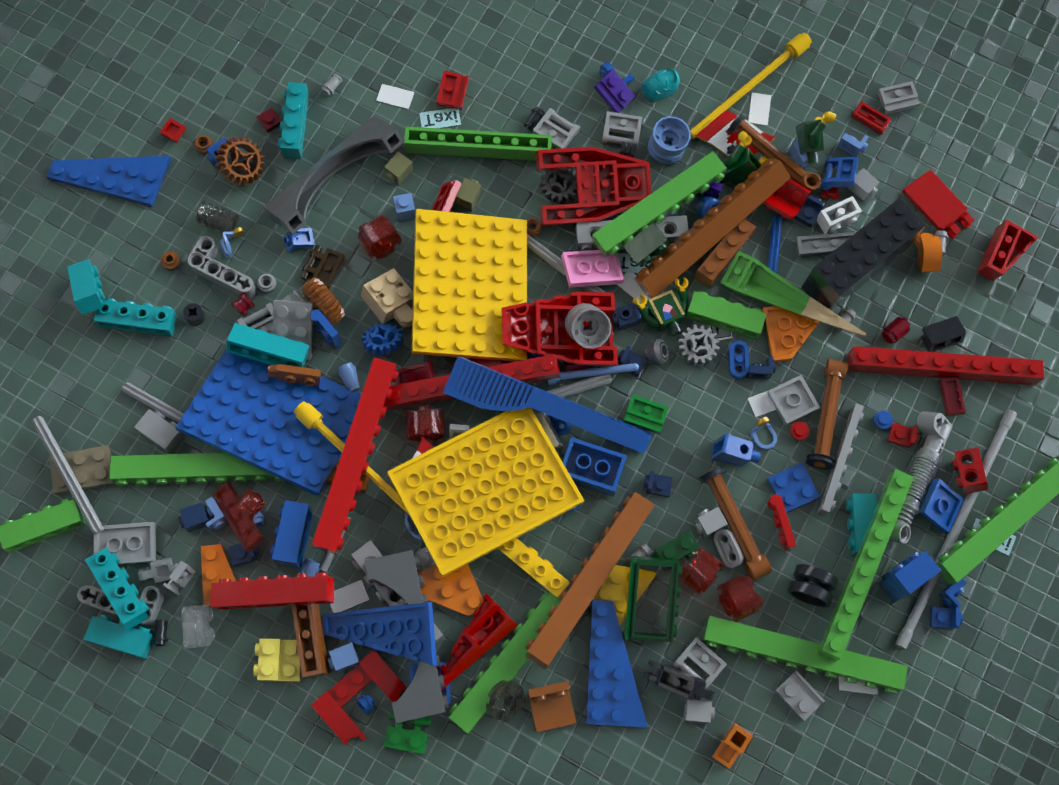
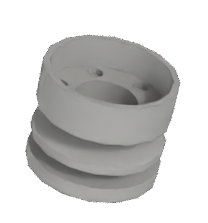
M582 303L576 305L566 316L565 328L568 335L585 348H596L603 345L611 334L609 317L592 304ZM584 321L589 324L587 327L583 325Z

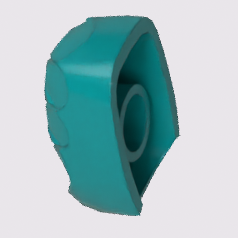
M672 68L662 69L642 82L641 91L643 95L651 102L673 95L679 86V74Z

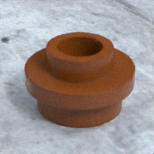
M206 135L197 137L195 141V148L200 153H208L207 148L213 145L212 139Z
M536 218L528 219L527 234L530 236L538 235L542 230L541 222ZM530 226H535L536 229H535V230H531L529 227H530Z
M173 251L166 252L161 257V264L165 269H176L180 264V257ZM169 258H173L171 262H167Z

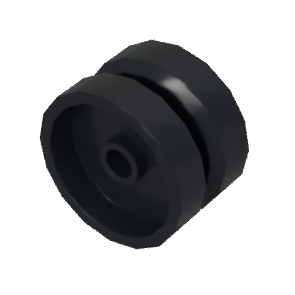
M797 564L793 573L796 580L790 582L787 590L788 594L810 605L823 608L830 607L833 599L830 592L836 590L838 578L820 568Z

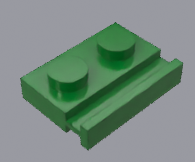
M632 395L623 422L660 434L669 407Z

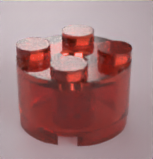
M380 215L369 223H363L359 226L358 240L370 258L376 257L381 259L387 257L395 251L394 247L397 243L398 245L401 244L399 233L385 215Z
M421 406L418 411H405L406 435L409 441L421 442L422 437L429 439V441H436L445 437L444 409L431 410L430 406Z
M702 548L693 556L695 559L691 564L689 562L685 564L682 568V576L680 577L681 581L699 596L718 577L716 572L718 570L722 571L725 566L710 552Z
M739 575L717 587V591L721 589V594L718 595L719 601L728 616L732 615L735 618L733 619L734 622H738L758 612L760 606L763 605L762 598L759 594H756L753 588V581L749 576Z

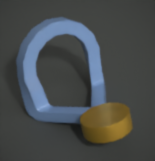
M236 228L232 232H223L220 246L226 258L232 257V250L228 240L243 235V228Z
M763 417L756 422L757 426L751 430L750 436L757 447L768 450L775 446L777 435L769 423L768 417ZM762 426L768 427L773 436V442L769 445H763L758 440L756 431Z

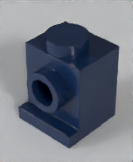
M633 302L615 308L612 320L615 326L618 325L619 331L641 324L642 317L638 306ZM629 313L628 317L623 316L624 314Z

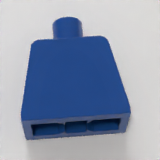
M724 434L714 441L711 460L743 466L750 461L758 463L761 453L752 450L753 442Z

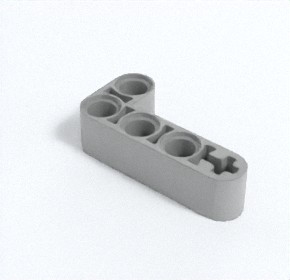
M208 236L200 238L188 256V263L192 271L237 295L242 293L248 298L254 297L257 290L253 280L214 260L218 249L213 239ZM206 246H211L210 249L204 250ZM197 261H202L199 265H194ZM213 269H218L216 273H210ZM229 277H234L232 281L227 282Z
M90 585L82 586L78 590L77 597L80 602L117 616L111 604L108 607H104V601L107 597L103 590ZM155 586L146 587L139 601L143 599L149 608V618L140 623L144 626L152 625L155 622L164 602V593ZM157 592V598L154 601H150V594ZM93 594L97 598L96 600L89 597L87 598L86 595Z

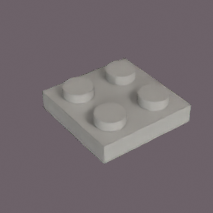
M802 375L767 392L785 426L820 408Z

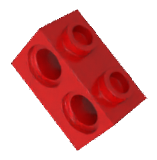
M979 448L954 452L955 459L952 460L954 471H959L960 476L956 477L959 488H963L964 495L988 490ZM964 461H971L968 465L963 464ZM975 478L976 481L968 482L967 479Z

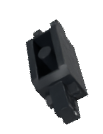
M649 660L648 665L659 669V674L657 676L651 672H645L643 676L655 681L657 686L690 700L700 701L701 697L708 700L713 699L715 692L705 688L706 683L703 679L668 664Z

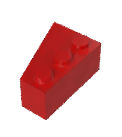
M1009 220L1004 221L996 227L977 273L994 281L1004 275L1039 237Z

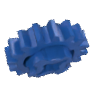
M391 322L388 325H385V323H381V325L375 323V327H368V331H364V336L361 337L364 350L367 349L368 354L373 352V356H376L378 353L381 356H384L385 353L391 355V351L397 352V347H402V342H404L402 329H398V325L392 327Z

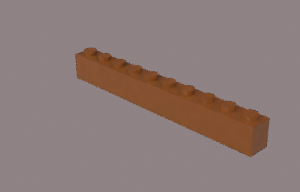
M772 158L765 160L757 171L750 173L748 179L738 184L731 194L724 196L716 207L709 209L707 215L697 220L689 231L682 233L675 243L667 246L666 251L655 257L647 268L641 269L634 279L643 292L651 298L659 295L791 177L781 161Z
M635 492L632 497L627 496L622 504L625 507L623 511H617L612 519L614 524L611 528L607 526L601 535L604 537L602 542H596L591 552L594 554L590 559L585 558L580 566L583 570L579 575L575 573L569 582L572 584L569 591L565 589L559 597V600H561L558 607L554 605L548 613L550 617L548 622H542L536 631L539 633L538 637L535 640L531 638L525 647L528 650L525 656L543 669H547L655 506V504Z

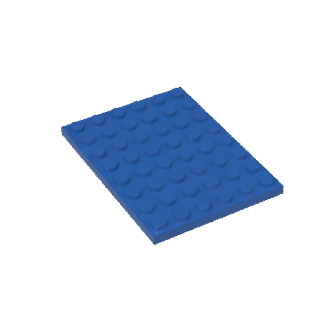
M225 350L178 422L176 431L319 496L341 458L342 452L317 429L312 428L309 430L296 418V414L293 411L303 401L310 403L323 415L321 419L323 424L343 443H346L361 394L350 391L348 388L322 376L320 386H307L302 383H287L277 380L274 377L268 376L269 364L235 355Z

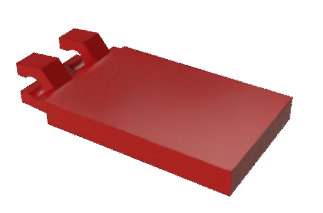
M931 169L902 191L937 231L941 229L946 231L951 239L957 237L958 233L961 232V229L954 223L955 221H958L965 229L969 228L975 221L967 213L968 208Z

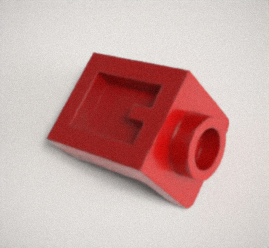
M893 423L889 430L887 442L910 448L914 443L918 442L920 435L917 432L918 426L914 425L911 428Z

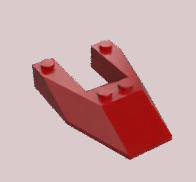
M596 147L542 149L535 153L537 172L575 170L578 204L540 207L542 227L600 221L630 209L652 194L650 165L647 161Z

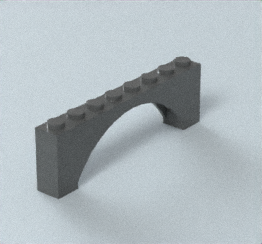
M375 116L371 117L265 204L263 208L275 223L293 235L306 224L305 214L307 207L316 191L326 180L340 169L359 159L379 153H392L404 143L397 128Z
M413 550L365 560L370 583L376 582L387 587L401 597L407 605L428 602L426 594L422 595L421 587L424 586L422 574L418 575L417 567H420L418 555H414ZM438 654L436 655V666L419 662L416 674L407 690L397 701L392 702L396 724L446 714L445 708H449L447 696H442L441 688L445 687L443 676H438L437 667H441Z

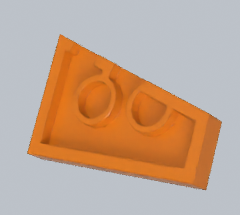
M221 544L201 546L203 606L205 607L210 606L211 583H218L219 579H231V582L236 581Z

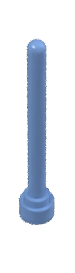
M633 363L560 372L561 378L548 380V384L556 385L557 382L565 379L637 371L639 365Z

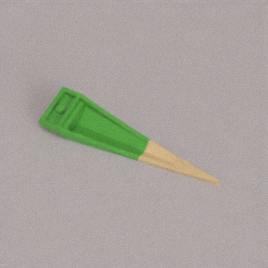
M737 252L721 281V285L740 295L861 336H866L865 332L811 298L757 259L743 252Z

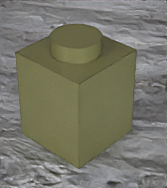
M398 151L384 166L386 178L390 182H396L400 185L413 171V162Z
M464 178L455 198L456 204L472 211L482 193V185L474 179Z

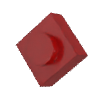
M169 118L161 129L160 134L177 144L187 129L184 125Z

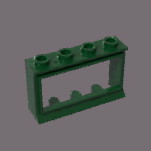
M629 556L630 570L627 574L626 613H624L625 631L622 633L624 640L673 643V637L677 636V625H674L675 617H678L679 605H676V598L680 597L678 577L682 576V565H679L677 559ZM640 565L671 567L666 634L634 632Z

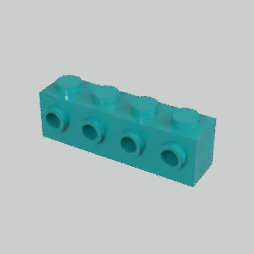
M288 82V88L284 90L286 104L282 106L284 120L280 122L282 137L278 139V149H281L283 158L302 159L309 99L306 83Z
M111 298L102 300L104 307L95 311L93 321L98 327L171 337L174 335L178 316L174 309L169 306L154 307V305L149 303L138 305L132 301H124L123 303Z
M234 323L227 339L226 352L269 365L283 364L304 367L308 358L309 345Z
M106 547L85 559L126 631L149 618L146 613L149 610L143 599L139 601L136 595L139 592L134 583L129 585L127 579L130 577L124 567L120 569L117 565L120 560L115 552L110 553Z

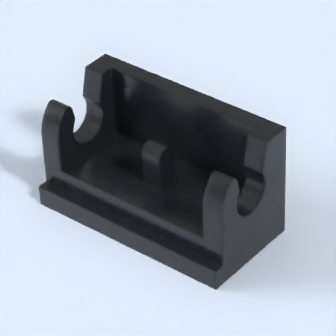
M958 316L923 327L924 335L921 338L927 351L934 352L963 342L967 332Z

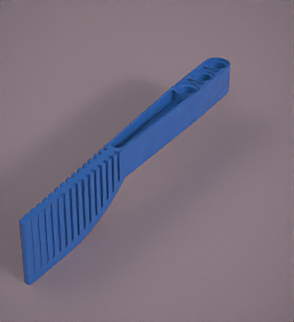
M460 356L457 357L443 390V393L489 410L514 411L530 407L641 453H645L652 437L650 433Z

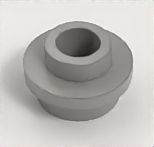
M263 274L257 281L259 289L263 292L273 291L277 284L275 277L271 274ZM269 281L270 285L265 286L264 283Z

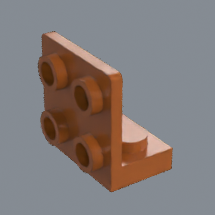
M568 681L528 690L537 732L576 723Z

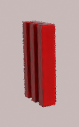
M862 101L851 116L880 135L883 134L892 120Z

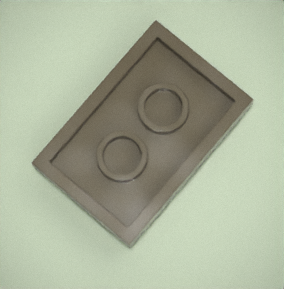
M109 445L63 453L83 490L114 484L110 480L111 450ZM49 456L53 493L55 495L69 493V488L52 457Z

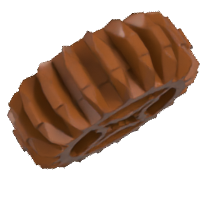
M234 136L232 140L228 138L226 143L220 144L221 148H218L216 151L219 155L215 156V159L220 162L216 163L215 166L221 167L218 173L225 174L223 176L224 180L230 178L229 184L235 181L236 186H240L241 183L243 186H247L248 182L252 184L255 182V179L258 180L260 178L259 174L264 172L261 167L265 166V163L261 160L265 156L259 154L262 151L261 148L258 150L255 148L257 143L251 144L250 138L245 142L244 136H241L239 139L237 136ZM237 147L246 150L248 153L245 154L241 152V150L237 149ZM229 150L231 152L230 156L232 158L230 164H228L227 155ZM246 158L243 163L234 164L238 160ZM252 158L253 168L250 171L249 160ZM232 169H238L243 175L235 173Z
M315 277L311 280L309 279L301 287L308 302H313L314 310L321 311L332 326L341 321L345 316L344 309L339 301L319 279Z

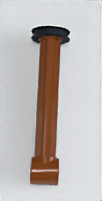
M742 112L732 121L726 133L730 132L731 136L735 132L738 135L742 131L746 132L752 138L750 145L767 159L780 160L792 180L811 190L809 195H813L820 187V176L813 172L807 173L750 126L745 121L748 115L744 116V112Z
M830 358L826 362L824 377L827 379L815 450L813 454H808L806 457V464L814 468L833 469L835 467L833 464L835 459L829 455L841 383L844 381L848 369L847 362Z
M724 466L711 469L698 478L703 481L700 484L708 483L747 561L745 562V567L750 578L753 581L772 572L771 565L766 556L760 554L721 476L727 472L723 471L722 468Z

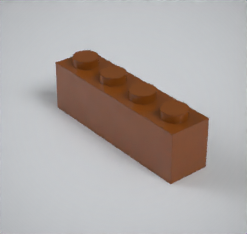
M744 218L726 234L698 268L695 279L710 289L733 261L737 252L741 251L751 239L756 226Z
M319 604L292 606L302 677L314 678L330 674Z

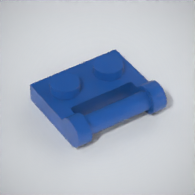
M834 157L825 160L826 170L824 179L821 182L822 189L829 190L832 187L855 186L858 157ZM838 167L836 178H832L833 169Z
M313 310L310 316L312 321L315 322V330L318 333H322L323 339L329 347L333 345L337 350L342 346L338 332L321 311Z

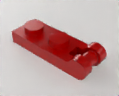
M774 494L767 501V506L773 510V523L775 528L779 530L780 535L778 539L781 547L784 546L785 551L792 550L797 545L783 500L780 495Z

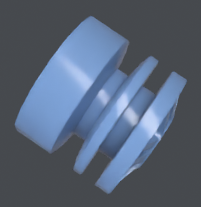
M671 116L661 118L656 122L648 141L647 150L650 156L660 164L671 165L678 162L682 158L691 139V131L688 125L682 119Z

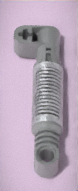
M922 411L918 416V428L927 438L923 447L916 453L913 465H911L912 468H910L908 475L914 478L889 541L907 543L910 539V526L915 515L919 514L921 505L936 475L942 459L941 453L953 427L942 413Z

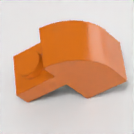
M930 233L919 234L914 241L918 248L916 262L921 272L940 271L942 262L940 237L933 236Z
M733 723L712 757L730 769L738 755L743 753L753 735L736 723Z

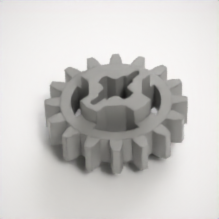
M694 325L693 330L688 327L686 333L682 332V339L678 341V344L681 345L678 351H683L681 357H687V363L692 360L694 361V366L697 365V362L704 366L705 361L711 363L712 358H716V352L720 349L719 346H716L719 344V339H714L716 333L711 334L710 327L704 330V325H701L700 329ZM703 341L701 344L702 346L698 347L695 350L696 345L700 344V342Z

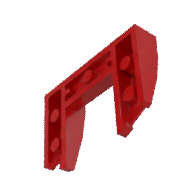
M372 650L351 672L311 704L345 745H348V739L360 736L362 741L367 738L342 707L372 680L391 702H395L400 698L402 690H407V687L375 650Z

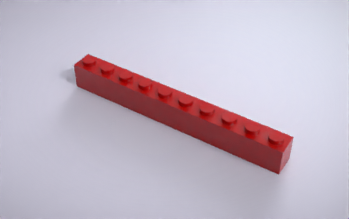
M853 346L848 353V371L932 378L959 376L960 380L1037 385L1044 379V360Z
M555 354L487 367L526 384L561 378L558 359ZM450 374L390 386L393 392L390 401H385L384 407H387L386 411L455 398L443 393Z
M375 357L373 359L312 542V548L335 555L337 550L342 549L344 538H341L343 530H348L351 519L347 518L350 511L354 512L357 500H354L356 492L360 493L363 484L360 478L362 473L366 474L369 465L366 462L367 456H372L375 447L372 441L374 436L378 437L381 426L378 423L380 418L384 419L387 410L384 404L386 400L390 401L393 392L390 386L392 382H396L399 371H396L397 364Z

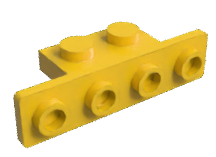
M517 538L497 548L556 598L569 585V581L558 573L547 559H541L535 549L531 546L527 547Z

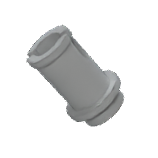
M333 74L326 84H322L321 92L327 97L332 96L334 90L342 83V78L337 74Z
M936 231L934 236L940 237L942 255H945L946 240L949 236L946 231Z
M847 307L842 310L840 317L850 322L855 319L856 312ZM835 327L840 332L844 331V329Z
M646 543L640 544V548L630 555L651 557L652 550Z

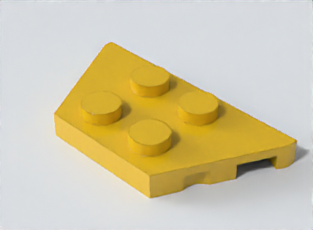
M615 565L593 600L613 601L620 626L624 621V613H626L627 574L630 567ZM639 569L637 601L657 574L656 572Z

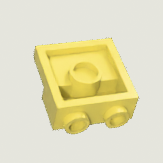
M260 639L259 643H256L255 656L259 657L258 664H254V676H257L258 681L300 682L301 666L297 640Z

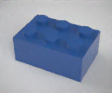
M571 437L563 464L576 485L614 497L627 455Z
M285 500L284 506L281 505L279 510V517H281L280 525H276L274 536L277 537L275 545L272 544L270 556L277 566L300 570L314 514L309 504Z
M926 551L921 554L915 552L896 565L897 567L881 577L883 581L879 583V586L890 600L895 603L914 592L939 573L941 569Z

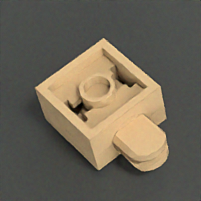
M394 268L363 285L361 297L382 324L395 318L402 327L412 325L413 291Z

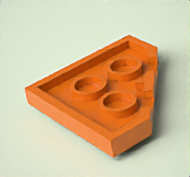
M776 306L763 307L762 312L767 314L764 324L773 362L791 361L820 321Z
M468 564L442 577L436 565L418 572V575L422 574L424 586L421 587L422 595L426 594L427 600L470 617L474 615L475 609L479 610L484 601Z

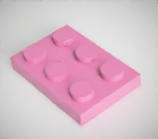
M600 250L563 252L561 255L569 288L623 284L624 282L617 253L613 256L608 255L604 257Z

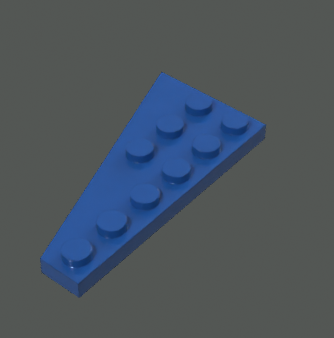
M150 156L53 160L46 177L48 180L153 207L171 157Z
M592 600L586 724L648 728L613 601Z
M432 602L322 614L324 635L365 645L397 656L407 657L411 660L421 661L432 666L437 665Z

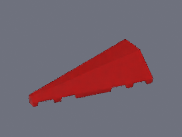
M487 593L483 596L484 601L479 610L475 609L473 613L474 618L469 627L465 626L452 648L448 663L442 665L440 669L442 671L440 675L443 676L445 687L518 626Z

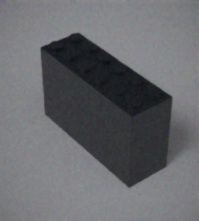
M900 197L814 266L802 285V289L811 298L826 308L833 310L908 249L926 227V224Z

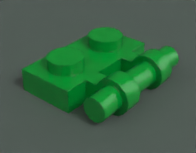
M391 711L389 720L395 721L394 712ZM424 718L406 722L415 724L414 730L403 729V723L396 724V727H387L383 747L425 754L428 733L421 732V727H430L431 719Z

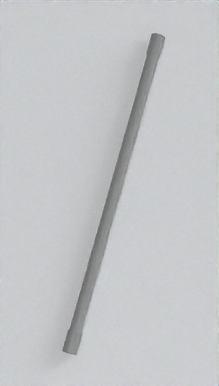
M1007 409L1005 411L999 428L984 457L982 464L986 477L1008 430L1017 416V413L1013 410ZM979 492L966 495L937 558L943 553H949L952 550L951 546L956 542ZM937 573L925 582L906 624L894 644L896 647L906 650L940 573Z

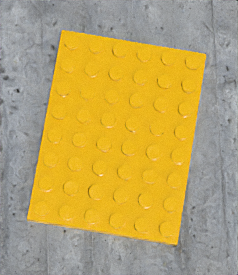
M416 209L412 354L460 356L462 358L513 362L526 360L527 351L502 345L501 308L527 302V220Z
M530 407L521 410L505 411L387 471L442 577L584 503L582 495Z

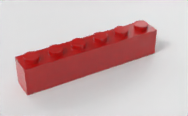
M315 573V576L308 577L307 574H296L295 578H289L287 575H278L276 579H269L266 576L257 577V580L238 578V581L231 582V579H219L218 583H211L210 607L217 610L334 603V579L327 576V573Z

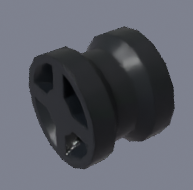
M623 141L619 154L634 158L637 145H628L627 142Z
M191 303L185 306L183 314L190 325L198 326L204 322L205 313L200 305Z

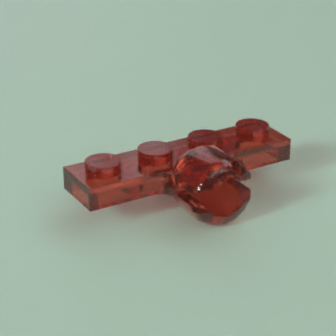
M224 482L212 496L245 551L251 552L264 539L253 518L265 506V501L258 492L248 489L239 498L232 485Z

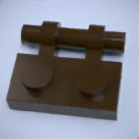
M316 245L309 254L310 258L307 264L302 268L303 272L300 278L307 281L309 275H314L313 278L319 279L330 289L345 256L329 248L322 254L323 248ZM316 261H320L318 268H314Z

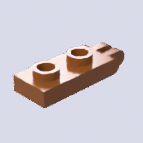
M277 364L268 366V376L287 383L296 382L307 386H320L321 370Z

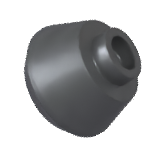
M661 339L654 340L645 349L646 358L652 363L665 364L669 358L667 344Z

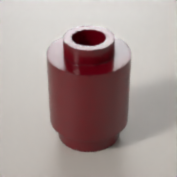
M895 318L883 329L881 333L883 339L889 344L898 342L910 331V323L905 318Z

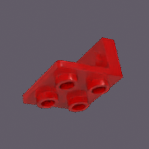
M789 179L762 204L767 209L778 212L781 217L793 220L804 205L811 190Z

